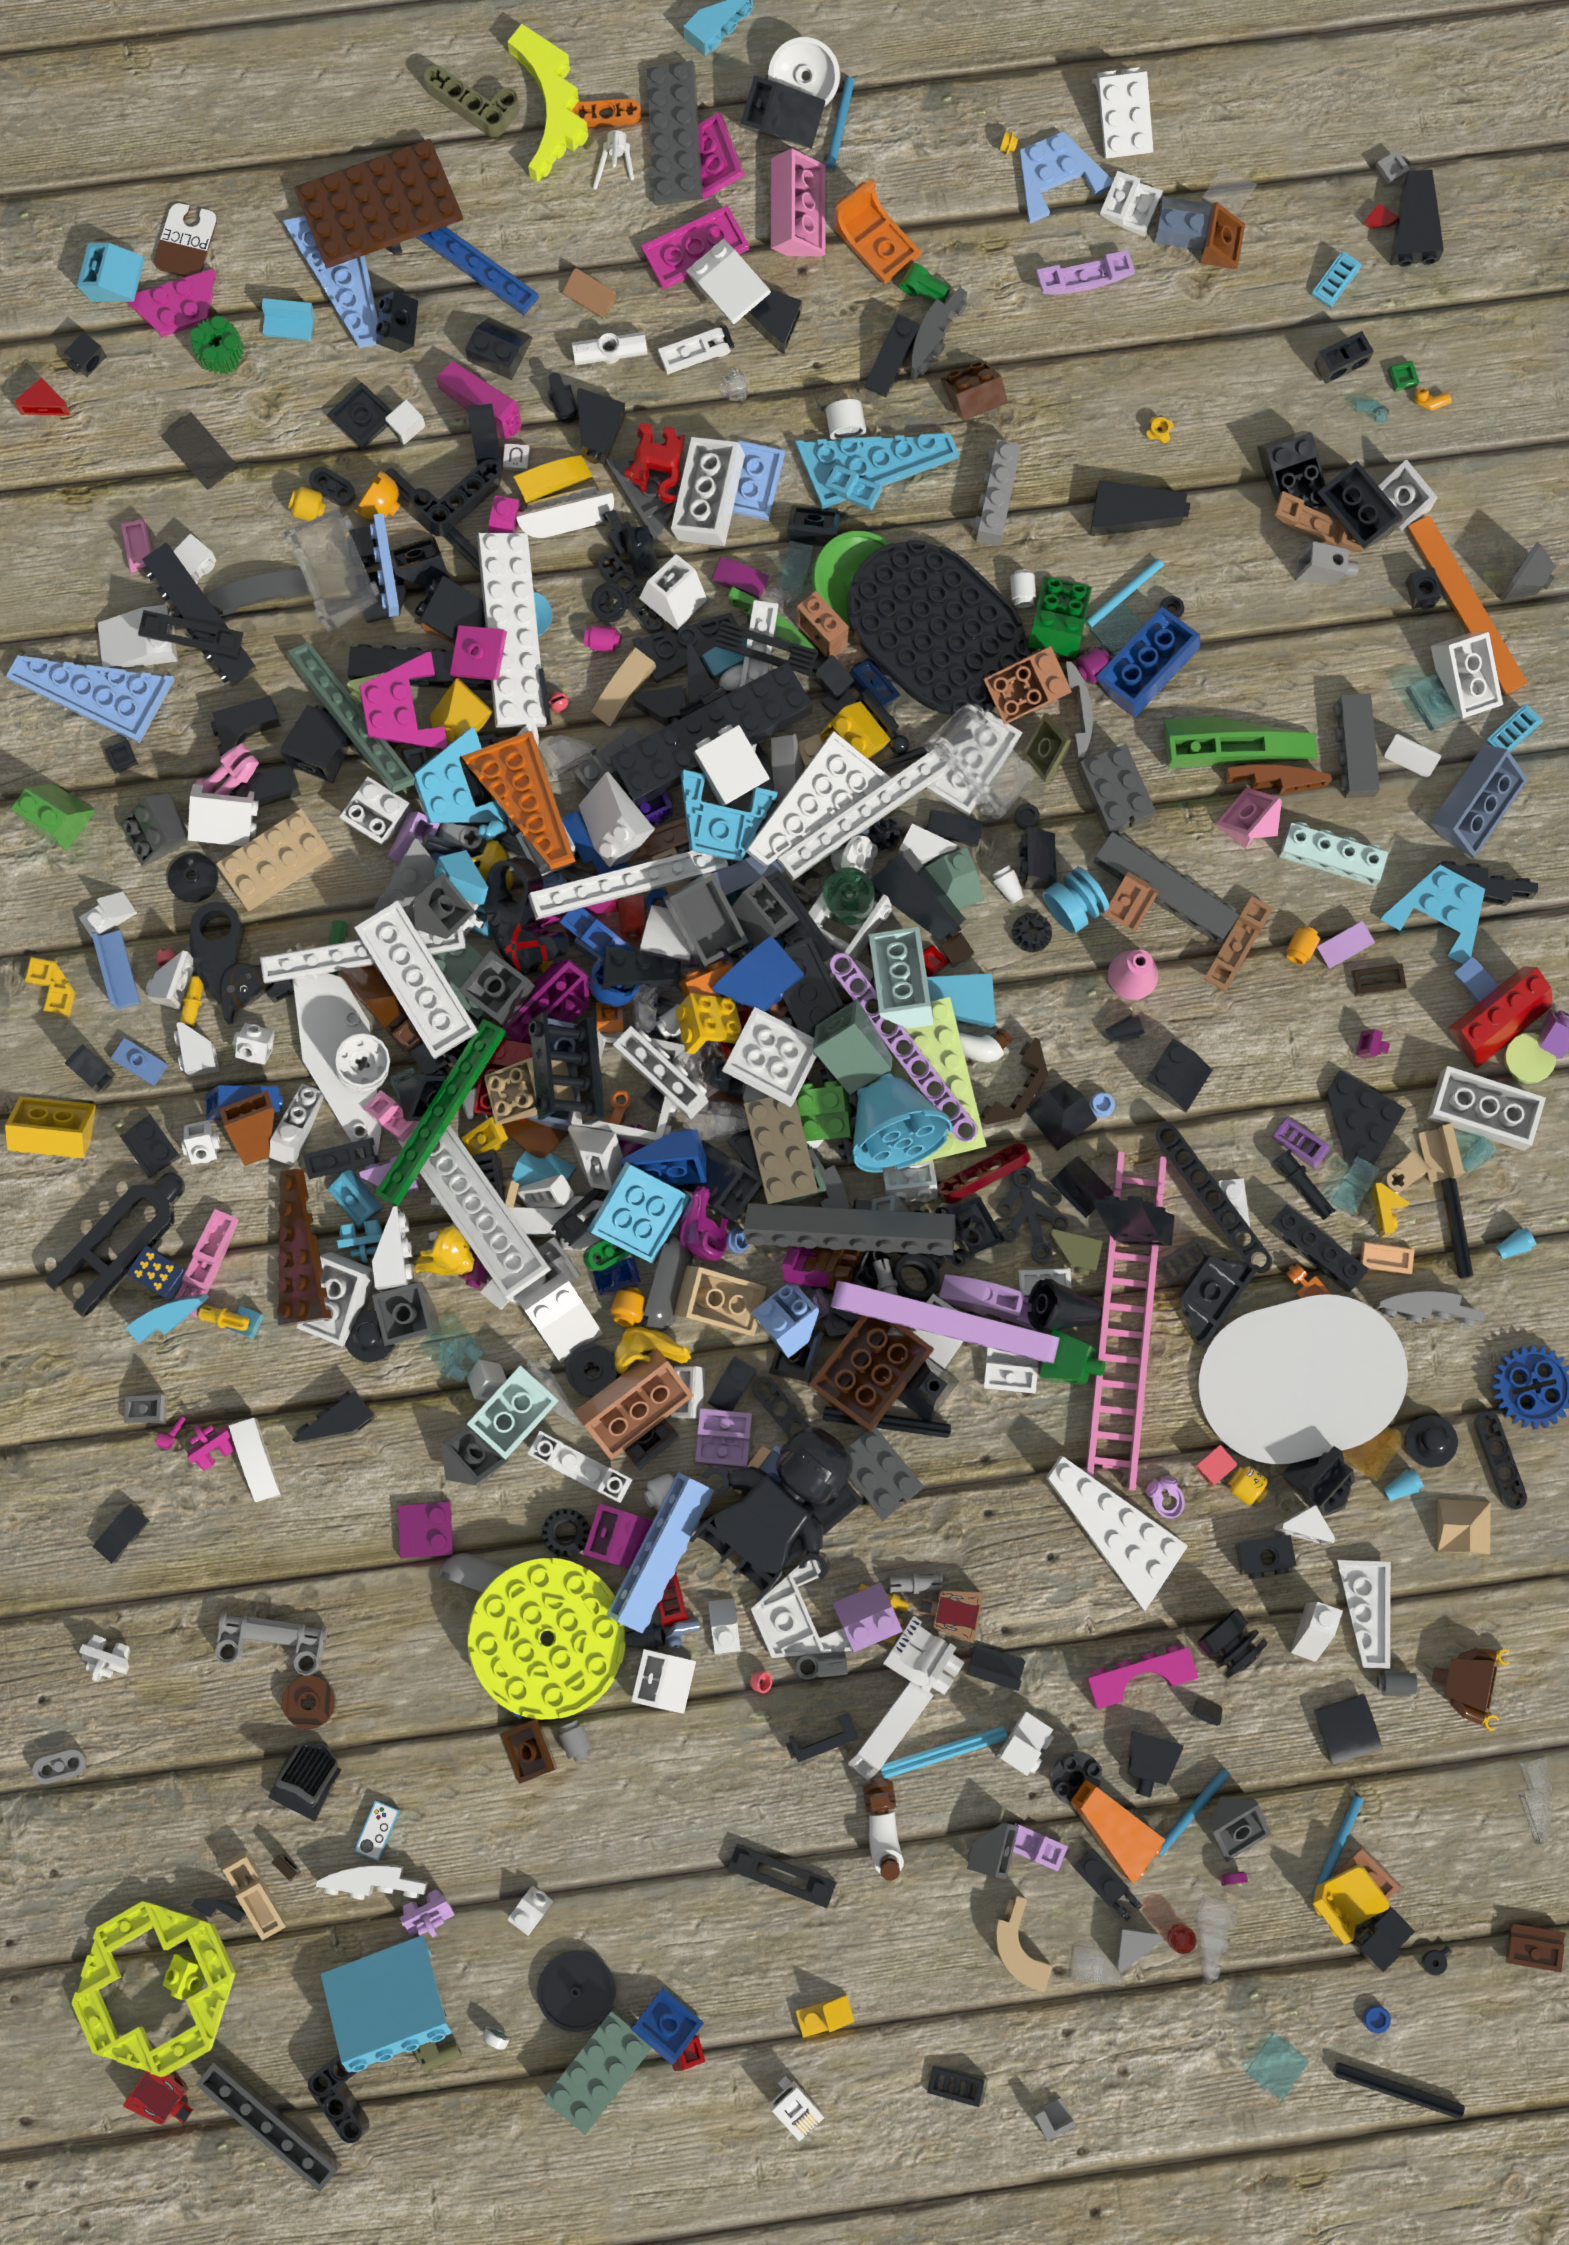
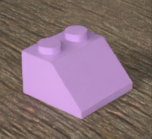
M881 1583L832 1603L853 1653L903 1632Z

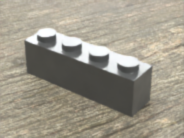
M1371 693L1341 695L1337 703H1334L1333 708L1334 718H1338L1339 727H1336L1335 733L1336 742H1340L1341 751L1338 752V765L1342 766L1343 775L1340 776V789L1344 790L1345 798L1375 797L1380 787Z

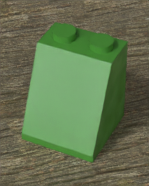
M55 784L25 788L11 808L27 827L66 852L95 813L93 808Z

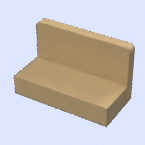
M1453 1124L1442 1125L1438 1129L1420 1132L1417 1135L1423 1160L1431 1168L1427 1172V1178L1430 1183L1442 1181L1446 1178H1457L1464 1174Z

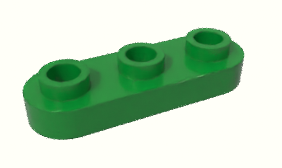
M601 1239L586 1248L583 1254V1261L589 1270L600 1271L632 1253L616 1245L614 1251L612 1243ZM593 1254L596 1256L595 1262L593 1260Z

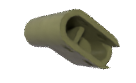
M456 2040L441 2047L438 2046L437 2042H428L420 2045L415 2050L423 2072H427L462 2056L461 2049Z

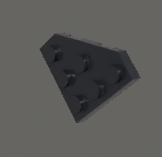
M1339 1070L1326 1091L1327 1100L1333 1113L1332 1118L1343 1149L1344 1161L1368 1175L1406 1108Z

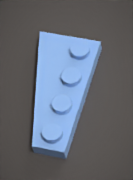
M373 514L374 524L369 525L371 539L376 541V547H373L375 562L380 563L381 569L377 570L379 585L384 586L385 592L381 593L383 609L388 608L389 617L399 616V605L384 514Z

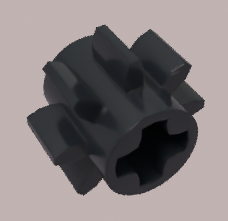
M881 818L880 821L872 825L869 838L875 841L874 844L882 850L885 846L891 850V847L899 843L902 830L897 827L898 823L891 818L888 821Z

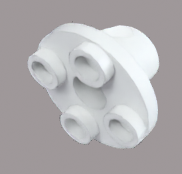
M857 835L846 846H841L831 854V864L836 871L838 869L842 871L843 879L847 884L852 886L866 884L872 878L871 870L874 858L878 852L877 845L872 844L868 837Z

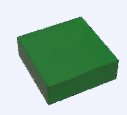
M1413 361L1393 365L1388 368L1395 392L1419 385L1420 382Z

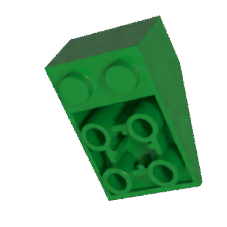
M1044 576L1028 647L1041 650L1051 646L1056 654L1077 658L1092 587Z

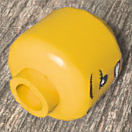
M1251 1466L1239 1467L1228 1482L1231 1485L1230 1493L1246 1505H1251L1255 1501L1261 1503L1269 1491L1265 1488L1267 1478Z

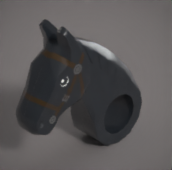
M213 901L202 905L192 916L189 946L198 976L208 992L221 1005L224 1020L227 1022V1025L233 1024L235 1011L251 1005L263 994L271 990L275 982L264 983L261 964L250 965L238 962L245 932L242 920L237 911L227 903ZM217 917L229 919L231 921V929L225 938L219 941H211L205 938V926L210 920Z

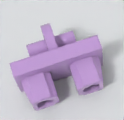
M436 1889L428 1893L426 1896L428 1903L419 1907L417 1902H410L403 1906L404 1915L400 1917V1920L411 1937L418 1933L422 1935L429 1931L433 1938L438 1935L436 1927L444 1924V1920L455 1915L453 1908L439 1890Z

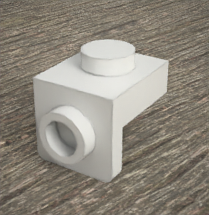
M531 1886L507 1920L529 1936L553 1901L543 1891Z

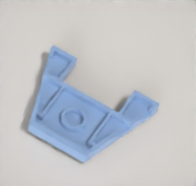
M1064 131L1020 149L1019 156L1029 224L1049 216L1050 210L1041 193L1084 176L1094 196L1109 191L1114 181Z

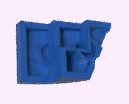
M770 936L730 969L712 987V991L716 994L725 995L741 1005H747L751 1009L756 1007L766 1012L783 999V993L803 978L804 973L777 941Z

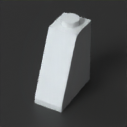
M1320 1602L1306 1603L1290 1653L1316 1662L1335 1637L1343 1611Z

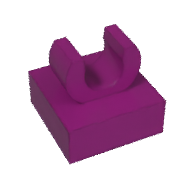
M1376 1029L1362 1031L1356 1056L1365 1059L1381 1055V1052L1387 1054L1390 1043L1381 1041L1382 1031Z

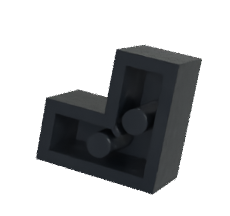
M1390 1906L1388 1910L1372 1917L1373 1920L1366 1927L1364 1925L1360 1926L1354 1933V1940L1350 1942L1373 1968L1384 1972L1402 1954L1399 1948L1415 1933L1412 1927Z

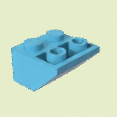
M88 243L77 287L91 302H134L145 258L112 243Z

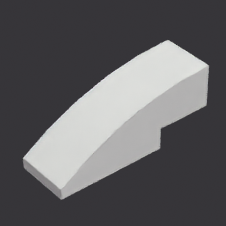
M251 1418L229 1425L233 1442L255 1503L281 1495L258 1420Z

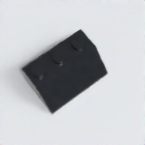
M1357 460L1317 492L1363 549L1385 539L1404 523V516Z

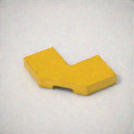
M30 957L25 982L49 987L43 1011L70 1017L76 992L59 965L55 961Z

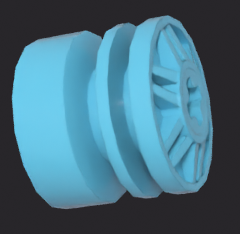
M1079 866L1072 870V875L1067 874L1064 876L1065 886L1056 882L1042 893L1045 903L1053 916L1065 930L1073 935L1088 925L1086 914L1096 919L1099 916V912L1104 913L1110 908L1109 902L1099 884L1086 870Z

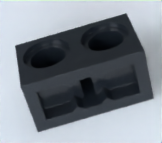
M1360 331L1319 351L1314 365L1324 383L1327 384L1367 365L1374 351L1363 331Z

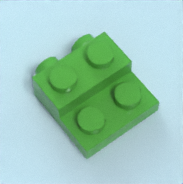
M839 1081L824 1082V1088L816 1089L814 1084L802 1085L796 1101L806 1141L853 1137L849 1094L843 1086L839 1085Z

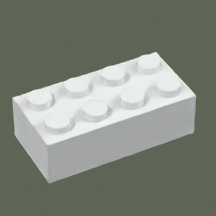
M691 437L671 530L678 541L725 546L745 457L739 442Z
M1446 1066L1440 1072L1427 1119L1443 1125L1453 1124L1455 1129L1525 1151L1533 1144L1546 1097Z

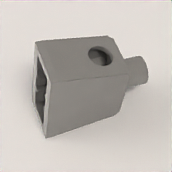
M1313 541L1297 557L1295 581L1333 585L1345 575L1356 577L1359 564L1358 562L1348 561L1349 552L1347 549Z

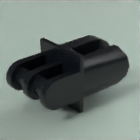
M553 372L549 375L551 389L550 392H547L549 404H551L555 415L559 417L561 422L571 423L575 420L578 409L571 384L564 386L560 374Z

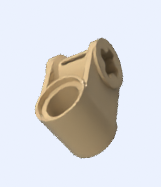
M1414 1149L1383 1176L1381 1183L1399 1194L1425 1175L1431 1168ZM1396 1178L1398 1183L1394 1186L1391 1182Z

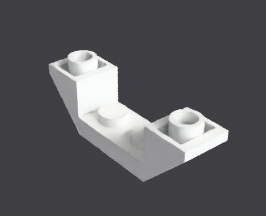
M539 1431L528 1452V1455L619 1503H621L632 1482L631 1478L602 1465Z

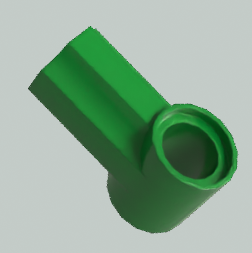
M917 263L910 264L899 283L900 289L906 294L914 297L919 295L933 303L937 299L944 303L951 290L950 285L929 275L928 270Z

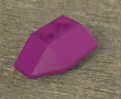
M570 959L552 964L533 983L536 986L535 990L505 1027L501 1025L500 1028L505 1030L506 1034L514 1041L527 1043L531 1042L529 1021L542 1012L547 1013V1017L550 1019L571 1023L590 1005L588 974Z

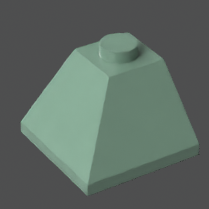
M967 847L947 854L925 867L958 910L984 901L977 870Z

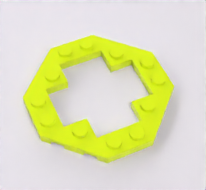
M142 1901L96 1927L93 1936L94 1943L90 1955H87L84 1963L78 1992H75L71 2003L92 2053L116 2060L133 2068L145 2070L159 2077H165L210 2051L236 1974L214 1923ZM152 1928L155 1929L163 1950H169L188 1939L209 1986L186 1999L196 2025L155 2049L152 2048L143 2026L137 2027L119 2038L99 1991L101 1988L122 1977L111 1952Z

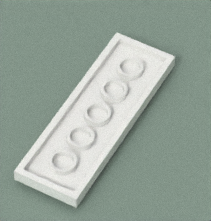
M396 901L354 927L434 1059L479 1032L399 901Z

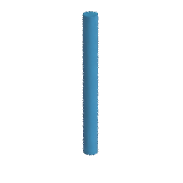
M852 77L845 78L826 167L834 169L837 162L855 79Z
M1222 1768L1165 1835V1841L1159 1852L1160 1855L1163 1856L1229 1778L1231 1774L1226 1769Z
M1354 1795L1313 1889V1895H1315L1317 1885L1331 1878L1364 1799Z

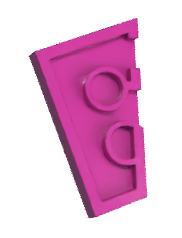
M719 112L699 124L703 199L708 198L745 176L724 118Z

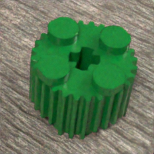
M215 316L212 317V320H209V318L206 322L203 320L202 324H198L197 328L192 329L190 344L196 360L202 369L209 370V372L214 371L215 374L219 371L220 374L226 373V375L229 371L232 373L233 369H237V364L240 363L239 359H242L241 355L243 354L244 347L236 327L230 324V321L226 322L224 317Z

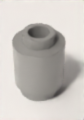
M578 1720L558 1728L561 1734L559 1738L568 1759L573 1757L575 1762L590 1756L588 1750L592 1749V1745L583 1725L580 1726Z

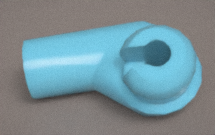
M493 820L488 826L481 825L479 827L478 836L482 839L485 838L486 841H490L499 834H504L507 827L503 822Z

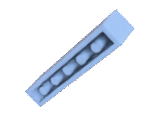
M680 1472L677 1473L606 1615L629 1628L643 1633L645 1627L651 1622L652 1613L657 1603L663 1598L664 1590L669 1580L675 1574L676 1566L681 1556L687 1550L688 1542L693 1532L699 1526L700 1518L705 1508L711 1502L713 1489Z

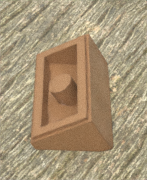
M577 268L573 270L562 292L563 295L602 319L616 301V293L612 289Z

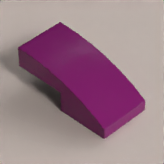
M720 557L711 580L730 590L734 587L756 599H760L769 576L747 565Z

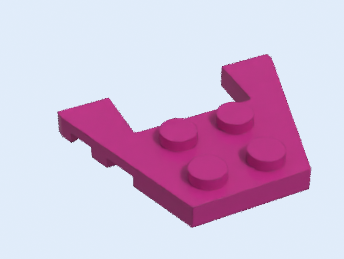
M431 652L422 654L359 686L367 736L369 738L397 743L402 742L419 747L435 748L441 751L447 747L444 726L418 730L409 679L435 675Z

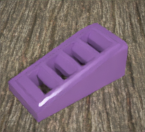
M1288 1117L1285 1118L1272 1136V1139L1284 1148H1290L1292 1154L1313 1169L1318 1167L1330 1150L1329 1144ZM1291 1127L1294 1130L1287 1138V1140H1285L1283 1136ZM1298 1134L1302 1135L1300 1140L1294 1146L1292 1142L1295 1140ZM1307 1140L1311 1143L1304 1152L1300 1150ZM1318 1147L1319 1150L1313 1158L1309 1156L1314 1148Z

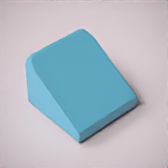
M240 1306L236 1314L249 1318L248 1329L245 1331L229 1329L254 1339L264 1315Z

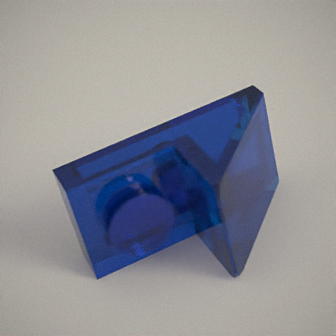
M634 1257L616 1262L604 1270L593 1271L599 1296L623 1288L638 1286L641 1282Z

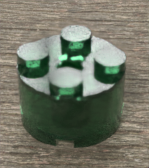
M853 867L841 868L825 881L823 887L824 905L831 920L843 925H856L867 920L875 906V893L872 881L863 871ZM847 894H852L851 899H846Z

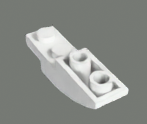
M372 1864L347 1868L318 1880L316 1887H322L323 1893L338 1895V1891L349 1892L348 1897L364 1900L365 1895L370 1896L372 1894L374 1886H377V1891L393 1893V1889L404 1891L403 1896L419 1898L420 1894L424 1895L427 1893L429 1882L403 1877L405 1866Z

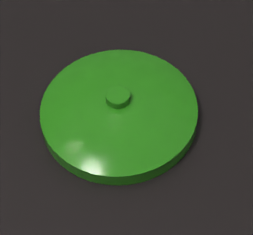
M850 531L833 538L821 549L812 569L813 592L817 591L848 625L850 630L852 629L847 613V597L851 581L860 565L868 556L881 547L891 544L881 536L866 531Z

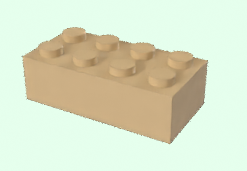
M301 808L216 864L249 912L332 858L333 855Z

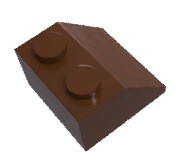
M371 966L344 969L338 972L357 999L384 1028L405 1011L381 972L377 973Z

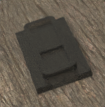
M192 412L180 417L161 435L165 443L207 491L238 467L235 461Z

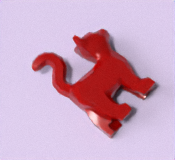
M640 423L637 429V437L640 438V442L635 449L634 462L625 469L624 475L633 484L641 486V492L644 493L649 480L648 469L668 473L670 477L660 482L657 487V495L664 502H674L676 497L668 494L667 489L676 485L680 478L679 464L684 450L685 435L676 436L675 428L664 427L662 437L665 439L664 444L653 442L652 425Z

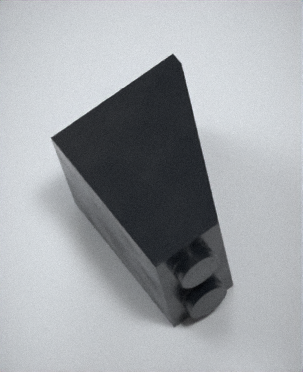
M307 705L281 746L280 753L286 765H291L296 770L333 784L347 754L349 744L352 741L326 708L319 705L315 707Z

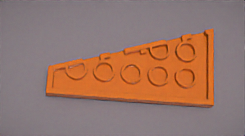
M532 731L461 756L464 763L551 870L576 862Z

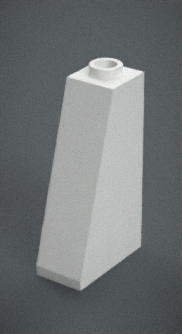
M911 1681L906 1685L848 1762V1765L865 1779H871L881 1769L934 1696L930 1692L926 1693L921 1689L922 1686H918Z

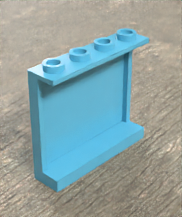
M423 1935L321 1973L341 2063L348 2072H360L370 2064L389 2061L394 2055L415 2051L420 2045L441 2041L446 2035L452 2034V2030L446 2021L430 1959L432 1955L430 1946Z

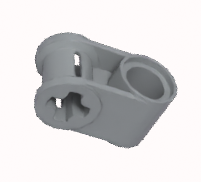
M440 823L437 836L481 853L486 847L485 838L482 839L478 836V828L455 823ZM476 837L478 841H474L473 845H470L468 841H472Z

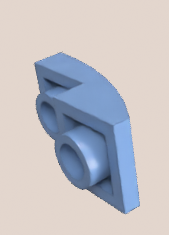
M1473 956L1453 974L1470 993L1469 997L1476 1004L1498 987L1493 978Z

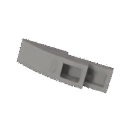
M1436 1291L1412 1292L1393 1296L1378 1302L1374 1308L1381 1311V1315L1396 1318L1397 1315L1407 1317L1406 1321L1413 1324H1422V1321L1429 1320L1431 1313H1433V1317L1436 1319L1449 1321V1318L1459 1320L1460 1325L1474 1327L1475 1324L1483 1322L1485 1315L1484 1311L1460 1306L1462 1295Z

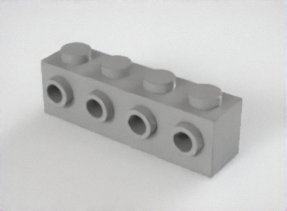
M997 439L996 448H990L988 462L992 463L991 471L986 470L983 485H987L986 494L981 493L978 508H983L982 515L976 516L974 531H978L976 542L1001 546L1021 444Z

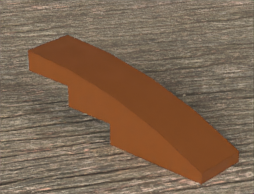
M1285 765L1229 767L1224 773L1226 784L1250 780L1252 789L1277 785L1279 795L1326 787L1332 780L1331 774Z

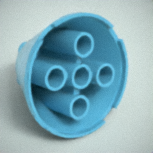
M884 1074L879 1077L877 1082L862 1087L857 1091L858 1103L852 1155L856 1166L863 1171L879 1173L883 1172L882 1168L895 1166L896 1170L915 1164L942 1147L947 1141L946 1134L948 1131L952 1132V1123L949 1117L902 1078L893 1077L892 1074Z

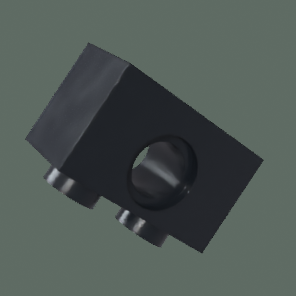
M392 291L381 297L378 303L379 318L376 325V344L402 353L414 347L418 300Z
M1291 1535L1235 1544L1240 1574H1248L1249 1579L1265 1577L1264 1571L1274 1570L1275 1575L1290 1573L1289 1567L1297 1566ZM1264 1550L1269 1551L1272 1555V1562L1269 1565L1263 1564L1260 1560V1554Z

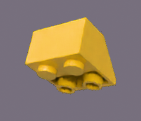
M861 701L845 706L819 734L822 743H824L832 732L837 733L868 760L875 757L891 740Z

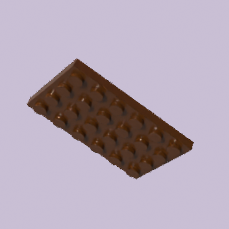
M431 138L294 187L326 269L464 220Z

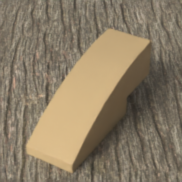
M635 647L608 683L591 713L611 728L633 702V694H638L642 691V685L657 668L655 662Z
M247 1849L223 1862L222 1871L236 1892L237 1900L261 1940L285 1928L286 1924Z

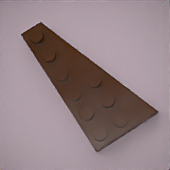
M290 1169L280 1172L279 1179L280 1204L278 1207L280 1214V1228L278 1231L279 1281L277 1284L279 1291L278 1325L289 1326L332 1319L331 1311L325 1308L324 1299L328 1297L327 1290L321 1287L320 1277L323 1269L316 1235L311 1234L310 1229L313 1217L312 1213H307L306 1208L309 1196L304 1170Z

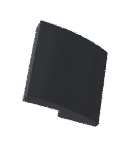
M1364 1693L1314 1710L1319 1731L1324 1738L1332 1765L1383 1749Z

